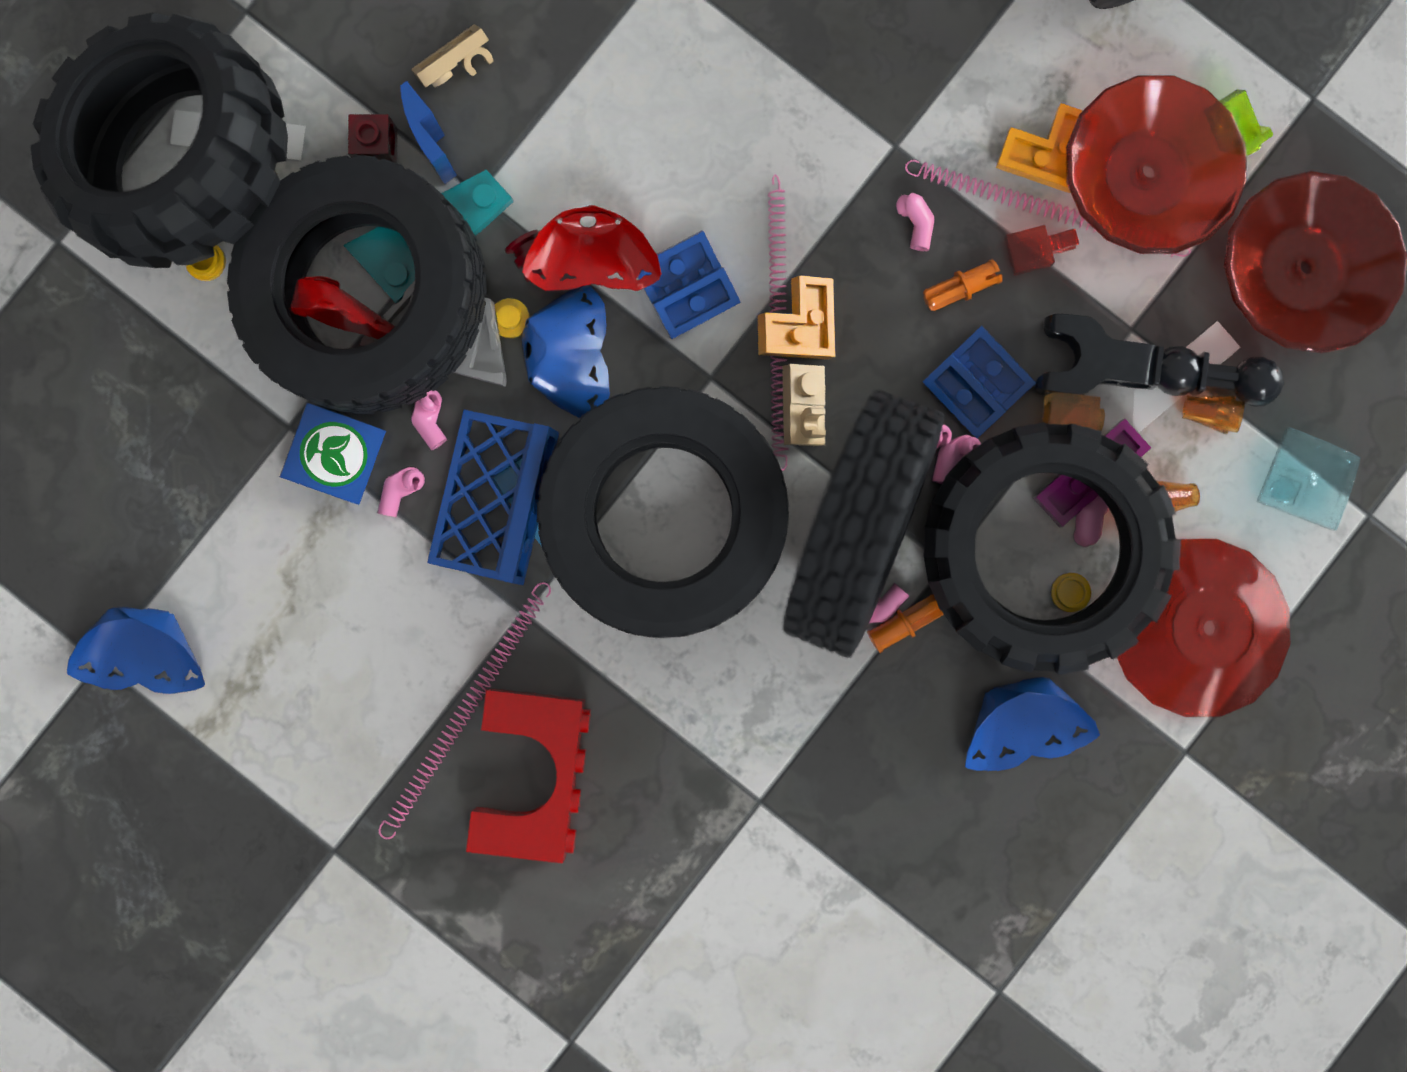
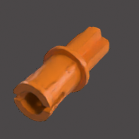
M991 259L964 273L960 270L954 272V277L924 290L923 298L925 304L930 311H936L961 299L968 301L972 298V294L992 285L1002 283V274H995L1000 271V268L995 260Z
M930 595L903 612L898 609L896 616L874 629L868 630L867 634L877 651L881 653L884 649L909 635L911 638L915 637V631L944 614L940 611L934 595Z

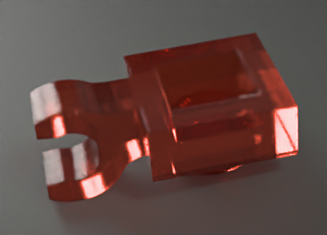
M1045 225L1005 236L1014 276L1053 266L1055 264L1054 253L1071 251L1076 249V245H1079L1076 229L1048 236Z

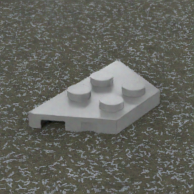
M415 281L404 292L402 300L397 304H393L383 315L394 326L398 324L408 309L414 292ZM484 297L486 306L482 323H479L478 326L479 333L472 348H469L465 355L467 357L453 373L506 387L507 378L495 304L491 299ZM364 336L360 345L365 346L378 339Z

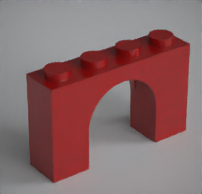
M494 688L486 690L481 731L522 735L537 740L550 752L555 762L557 780L550 799L536 809L520 812L485 807L474 808L470 815L466 852L561 864L566 859L567 853H574L577 829H570L571 813H579L581 789H575L576 773L584 772L586 749H579L581 733L589 732L591 709H584L585 699Z

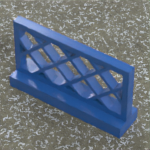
M463 410L427 563L524 585L538 526L537 502L540 495L538 491L542 475L547 468L546 464L557 445L560 432L545 425L529 424ZM473 421L486 423L493 435L477 447L474 446L469 437ZM494 425L505 427V429L498 432ZM515 430L528 432L525 448L512 456L503 438ZM498 443L507 460L489 471L480 453ZM466 447L470 450L467 454H465ZM475 458L484 475L466 486L460 476L463 464ZM522 459L521 466L519 467L517 461ZM512 466L518 476L516 487L503 494L493 477ZM488 481L498 498L480 509L470 492ZM457 485H459L461 490L456 493ZM465 496L475 513L457 524L451 514L453 503ZM513 497L512 504L510 506L507 500ZM502 504L509 515L507 525L494 533L484 515ZM479 519L489 537L471 548L461 530ZM448 523H449L450 526H451V529L447 531V527H448ZM456 534L466 552L452 561L440 558L444 541ZM504 535L503 542L501 545L498 539ZM491 543L494 544L499 553L496 571L483 568L475 555ZM470 558L474 566L462 562Z

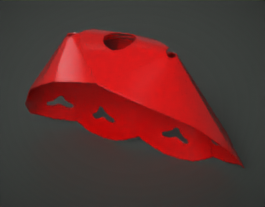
M595 205L566 210L551 219L538 232L526 254L522 273L528 280L544 291L570 290L590 284L610 289L639 291L657 282L662 275L658 256L644 234L623 216ZM585 216H592L596 218V223L592 227H584L581 225L580 219ZM541 269L545 280L539 274L533 273L532 270ZM641 270L651 272V275H644L640 280H636ZM617 272L618 275L623 278V280H620L617 277L611 279L608 278V276H611ZM565 274L576 277L575 279L566 278L565 280L560 281V279H562Z
M314 276L297 280L291 306L292 312L297 315L309 316L331 327L375 339L382 338L395 327L341 289L340 283L332 278Z

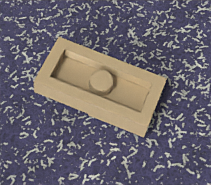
M474 24L411 70L425 88L430 84L433 87H438L452 77L453 73L451 70L458 65L459 61H461L464 70L474 76L477 74L471 65V59L474 55L481 54L488 64L493 62L491 53L482 47L489 39L483 30Z
M800 364L782 366L784 445H825V366Z

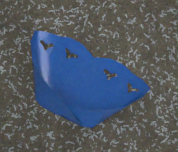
M586 285L571 289L537 311L526 320L521 337L523 359L529 382L555 406L578 418L591 409L587 402L588 399L597 394L598 397L593 404L598 407L604 403L603 401L609 399L610 396L608 368L600 351L606 335L605 304L591 286ZM583 293H586V298L591 301L592 305L580 301ZM593 319H595V323L593 325L594 335L591 334L589 328L586 326L587 324L592 322ZM528 342L530 343L531 349H532L531 355H530L529 358H528ZM593 366L596 368L595 376L598 379L597 382L588 376Z
M118 606L117 608L108 609L80 638L68 660V675L81 682L104 689L122 690L140 684L153 692L175 694L194 691L205 686L201 669L174 614H170L169 611L152 608L135 609ZM90 662L95 673L90 672L87 668L79 669V666ZM117 667V669L124 675L121 677L117 674H114L113 676L109 677L108 674H110L114 670V668ZM190 670L198 675V678L191 677L189 680H185ZM166 671L171 681H167L165 678L156 679L155 676Z
M1036 677L1024 679L1014 684L994 687L985 693L967 751L965 767L976 771H1000L1019 766L1031 755L1049 759L1062 757L1088 745L1097 739L1100 733L1096 722L1050 678ZM1077 726L1088 730L1086 733L1081 732L1077 737H1073ZM1052 735L1061 741V744L1053 742L1048 746L1045 743L1050 740ZM1003 747L1015 751L1014 754L1006 753L1002 758L999 757ZM980 750L985 759L980 757L973 759L972 757Z

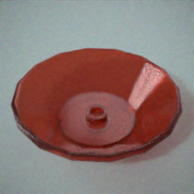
M1137 75L1105 88L1079 114L1066 146V183L1080 216L1106 241L1138 254H1176L1208 241L1234 215L1247 183L1246 144L1233 114L1206 88L1174 75ZM1143 167H1151L1154 171V177H1147L1143 173Z
M1308 171L1275 179L1246 201L1228 231L1224 270L1232 300L1254 330L1284 348L1322 354L1357 345L1387 322L1404 293L1407 251L1399 222L1376 193L1347 176ZM1301 262H1306L1310 266L1309 274L1301 270Z
M1216 538L1181 539L1179 571L1174 570L1167 593L1172 595L1157 623L1151 621L1137 636L1139 642L1119 655L1117 659L1126 679L1153 705L1183 717H1222L1254 703L1278 678L1291 644L1290 608L1276 577L1249 551ZM1209 620L1215 626V630L1211 635H1207L1204 631V625Z

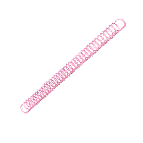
M911 160L907 162L905 165L907 173L917 177L920 175L925 165L923 176L924 180L926 179L930 169L932 168L930 179L931 182L934 180L939 170V176L937 181L938 184H940L946 172L944 184L945 186H947L951 176L953 175L952 189L954 188L957 180L961 175L959 191L962 189L966 179L968 178L966 193H968L973 181L975 180L973 195H975L979 185L982 182L980 198L983 196L984 191L989 184L987 200L990 198L994 188L996 187L994 202H996L1001 190L1003 189L1001 204H1003L1007 194L1010 191L1008 206L1011 205L1015 195L1017 194L1015 208L1018 207L1022 197L1025 195L1022 208L1023 211L1028 201L1032 197L1029 213L1032 212L1034 205L1039 199L1036 215L1039 214L1043 204L1046 201L1043 217L1046 216L1050 206L1053 204L1052 214L1050 218L1051 220L1053 219L1056 210L1060 206L1058 222L1060 221L1065 209L1067 208L1065 224L1067 223L1071 213L1074 211L1072 226H1074L1077 217L1081 213L1079 229L1081 228L1083 221L1088 215L1086 231L1088 230L1094 217H1096L1093 233H1095V230L1099 222L1103 219L1100 235H1102L1104 228L1110 221L1107 237H1109L1113 227L1117 223V229L1114 239H1116L1120 229L1124 226L1123 237L1121 240V242H1123L1126 233L1131 228V235L1128 244H1130L1134 234L1138 230V238L1135 246L1138 245L1141 236L1145 232V241L1142 248L1145 247L1147 240L1152 235V243L1149 249L1150 251L1152 250V247L1156 239L1160 237L1157 253L1159 252L1160 247L1165 239H1167L1166 249L1164 251V255H1166L1167 249L1173 241L1174 247L1171 257H1173V255L1185 257L1191 253V250L1186 246L1182 247L1187 248L1189 250V253L1187 255H1179L1174 253L1176 247V242L1174 239L1169 242L1168 238L1166 237L1161 241L1162 238L1160 235H1158L1154 239V233L1149 234L1147 237L1146 230L1140 234L1139 228L1136 229L1134 232L1132 226L1128 227L1126 230L1125 224H1122L1119 228L1118 222H1115L1112 225L1111 220H1108L1105 223L1103 217L1100 218L1097 222V215H1094L1090 220V213H1087L1083 218L1082 210L1079 211L1076 215L1075 208L1072 209L1069 213L1068 206H1066L1062 211L1061 204H1059L1055 208V203L1051 202L1048 206L1047 200H1044L1040 206V197H1038L1033 203V195L1029 196V198L1026 201V193H1023L1019 199V191H1016L1012 196L1011 188L1005 194V187H1001V189L998 192V185L995 184L992 190L990 191L991 183L988 182L983 189V179L980 180L976 187V177L972 179L969 185V175H967L962 182V173H960L955 180V171H952L948 178V169H945L941 176V166H939L934 173V164H932L926 173L927 162H924L918 175H915L908 171L907 165L910 162L919 163V161Z
M777 175L773 176L772 184L774 185V177L776 176L778 180V190L771 191L768 194V196L772 198L768 201V203L771 205L768 211L772 213L768 216V218L770 220H773L768 223V225L772 227L768 231L772 235L769 237V240L773 242L769 245V248L772 249V251L769 252V255L773 257L769 260V262L771 264H774L769 267V269L773 271L769 275V277L773 279L769 282V284L771 286H774L769 290L771 293H773V295H771L769 298L774 301L770 304V307L775 308L771 310L770 313L776 310L787 309L786 307L772 306V304L786 302V300H776L771 298L776 295L787 294L771 291L775 288L787 287L786 285L771 284V282L773 281L786 280V278H775L771 276L775 273H786L785 270L777 271L771 269V267L786 265V263L771 262V260L776 258H786V256H775L771 254L775 251L786 250L785 248L776 249L771 247V245L777 243L784 244L786 243L785 241H773L770 239L775 236L786 235L774 234L770 232L774 229L786 228L785 226L775 227L770 225V223L776 221H785V219L770 218V216L775 214H785V212H773L770 210L773 207H785L784 204L774 205L770 203V201L772 200L785 199V197L770 196V194L774 192H785V190H780V181ZM770 356L772 359L776 360L771 362L770 365L773 367H777L771 370V373L776 375L771 377V380L774 382H778L771 385L773 389H777L771 392V395L777 397L772 399L771 402L774 404H778L771 408L773 411H777V413L772 414L771 417L779 419L771 423L774 426H778L777 428H773L771 431L773 433L779 434L773 436L771 439L775 441H780L773 443L772 447L779 449L773 451L774 455L786 457V465L783 469H781L783 471L786 469L787 466V456L776 454L775 452L789 450V448L774 446L776 444L784 443V440L775 439V437L784 436V433L773 431L784 428L783 425L774 424L775 422L783 421V418L773 416L783 413V410L773 409L775 407L783 406V403L774 402V400L783 399V396L773 394L775 392L783 391V388L773 387L777 384H783V381L773 379L776 377L783 376V374L775 373L772 371L782 369V366L773 365V363L787 361V359H779Z
M545 582L538 583L531 592V594L534 597H536L541 603L530 598H527V600L537 609H534L525 604L523 605L532 615H529L523 611H519V613L522 616H524L529 622L522 620L518 617H515V619L525 628H522L511 623V626H513L520 634H517L510 630H507V632L510 635H512L517 641L512 640L506 636H503V638L513 647L507 646L501 642H499V645L502 646L509 654L502 652L498 649H495V651L498 654H500L505 660L490 655L496 662H498L501 665V667L486 661V663L490 665L497 673L492 672L486 668H482L493 679L478 674V676L481 677L484 681H486L488 685L482 684L476 680H474V682L478 684L485 692L470 687L474 692H476L481 697L477 698L469 693H466V695L469 696L477 705L462 699V701L465 704H467L473 711L458 706V708L465 712L468 715V717L462 716L456 712H454V714L458 716L465 724L457 722L450 718V720L453 723H455L461 730H457L446 725V727L449 728L452 732H454L456 736H452L444 731H441L453 743L447 742L439 737L437 738L442 743H444L448 747V749L433 744L444 754V756L429 750V752L435 755L440 760V762L434 761L428 758L427 756L425 757L432 764H434L436 768H432L425 765L424 763H421V765L426 767L432 773V775L424 773L417 769V771L424 775L428 781H424L422 779L417 778L416 776H413V778L417 779L424 786V788L409 782V784L415 787L420 794L411 792L408 789L404 788L405 791L409 792L416 800H411L403 795H400L402 798L406 799L411 804V807L406 806L400 803L399 801H396V803L405 808L408 813L401 812L396 808L392 807V809L398 812L403 817V819H398L393 815L388 814V816H390L398 822L399 826L393 825L384 820L379 827V835L382 838L391 839L396 834V832H394V834L391 837H384L381 834V827L384 824V822L390 826L398 828L401 827V823L399 821H405L404 815L409 814V810L407 808H413L412 802L418 801L415 795H421L422 793L420 789L426 788L424 783L430 782L427 776H434L432 770H438V767L435 763L441 764L442 760L440 759V757H446V753L444 751H450V747L447 744L453 745L454 740L452 738H458V734L455 731L462 732L463 730L460 725H467L466 721L463 718L471 719L470 715L467 712L474 713L475 710L472 706H479L478 702L475 699L483 700V697L480 694H486V689L483 686L491 687V684L487 680L495 681V678L492 674L499 675V671L495 667L503 668V665L498 660L502 662H507V658L503 655L505 654L507 656H511V652L507 648L516 649L510 641L520 643L519 639L515 635L523 637L524 635L519 629L528 630V628L522 622L532 624L531 620L527 616L536 618V615L530 609L539 612L540 609L534 603L544 605L543 601L534 594V591L539 585L545 584L549 588V593L546 596L548 597L551 593V588L549 584Z

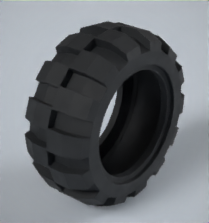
M158 13L128 17L127 27L118 29L108 25L86 39L88 48L75 60L68 56L51 78L56 83V86L49 99H40L33 121V126L40 136L39 142L30 145L33 171L39 185H41L40 190L56 218L62 225L75 232L79 238L108 257L119 258L130 266L170 268L172 262L176 265H192L215 256L213 247L220 242L236 243L254 226L248 219L259 204L269 206L280 184L278 174L275 172L276 164L287 160L288 133L286 123L282 120L285 115L282 100L272 78L260 68L259 63L230 35L223 34L214 24L188 16L172 14L169 17ZM202 95L200 124L193 142L180 161L169 172L151 184L123 192L122 169L124 159L133 138L142 125L164 106L178 99Z
M1042 422L1015 427L985 440V442L964 455L945 476L941 487L931 502L924 527L923 557L927 580L940 611L943 612L955 629V632L978 652L981 651L1000 661L1002 665L1030 673L1033 670L1053 671L1057 675L1089 670V665L1108 657L1114 660L1139 642L1137 636L1151 621L1157 623L1172 595L1167 593L1174 570L1179 571L1181 539H1176L1172 516L1176 515V512L1165 486L1159 485L1147 469L1149 464L1126 444L1121 445L1102 435V431L1073 423L1067 425L1046 424ZM1036 473L1065 475L1084 483L1095 491L1106 503L1114 517L1120 543L1117 567L1105 591L1083 610L1067 617L1050 620L1026 618L1008 611L999 605L986 590L980 578L975 559L977 529L991 501L1013 482Z

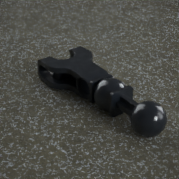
M1057 313L1045 317L1044 332L1049 338L1068 343L1074 352L1075 362L1070 371H1049L1042 374L1036 380L1035 389L1042 395L1075 400L1084 396L1099 384L1148 390L1158 387L1162 392L1172 396H1184L1189 393L1197 396L1203 393L1206 387L1233 390L1241 402L1257 407L1266 406L1274 402L1281 393L1284 378L1279 366L1274 361L1265 357H1250L1243 360L1237 367L1209 363L1210 353L1208 352L1197 355L1193 350L1183 346L1169 347L1164 350L1162 346L1112 339L1092 317Z

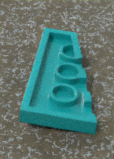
M487 170L441 193L461 213L464 221L468 222L475 236L514 202L513 198ZM377 227L343 245L396 304L402 300L404 292L415 281V267L409 246L399 232L384 227Z

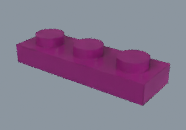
M1122 419L1104 435L1121 445L1126 444L1140 457L1151 449L1148 443L1126 419ZM1059 475L1033 499L1060 528L1094 500L1098 494L1074 478Z

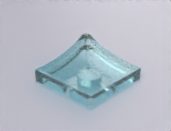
M1288 427L1281 439L1256 502L1326 529L1337 531L1356 478L1361 457L1324 440Z

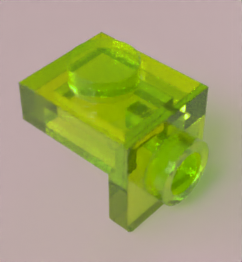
M1237 89L1204 110L1222 152L1247 156L1257 152L1262 147V143L1273 136L1271 127L1259 125L1246 90Z

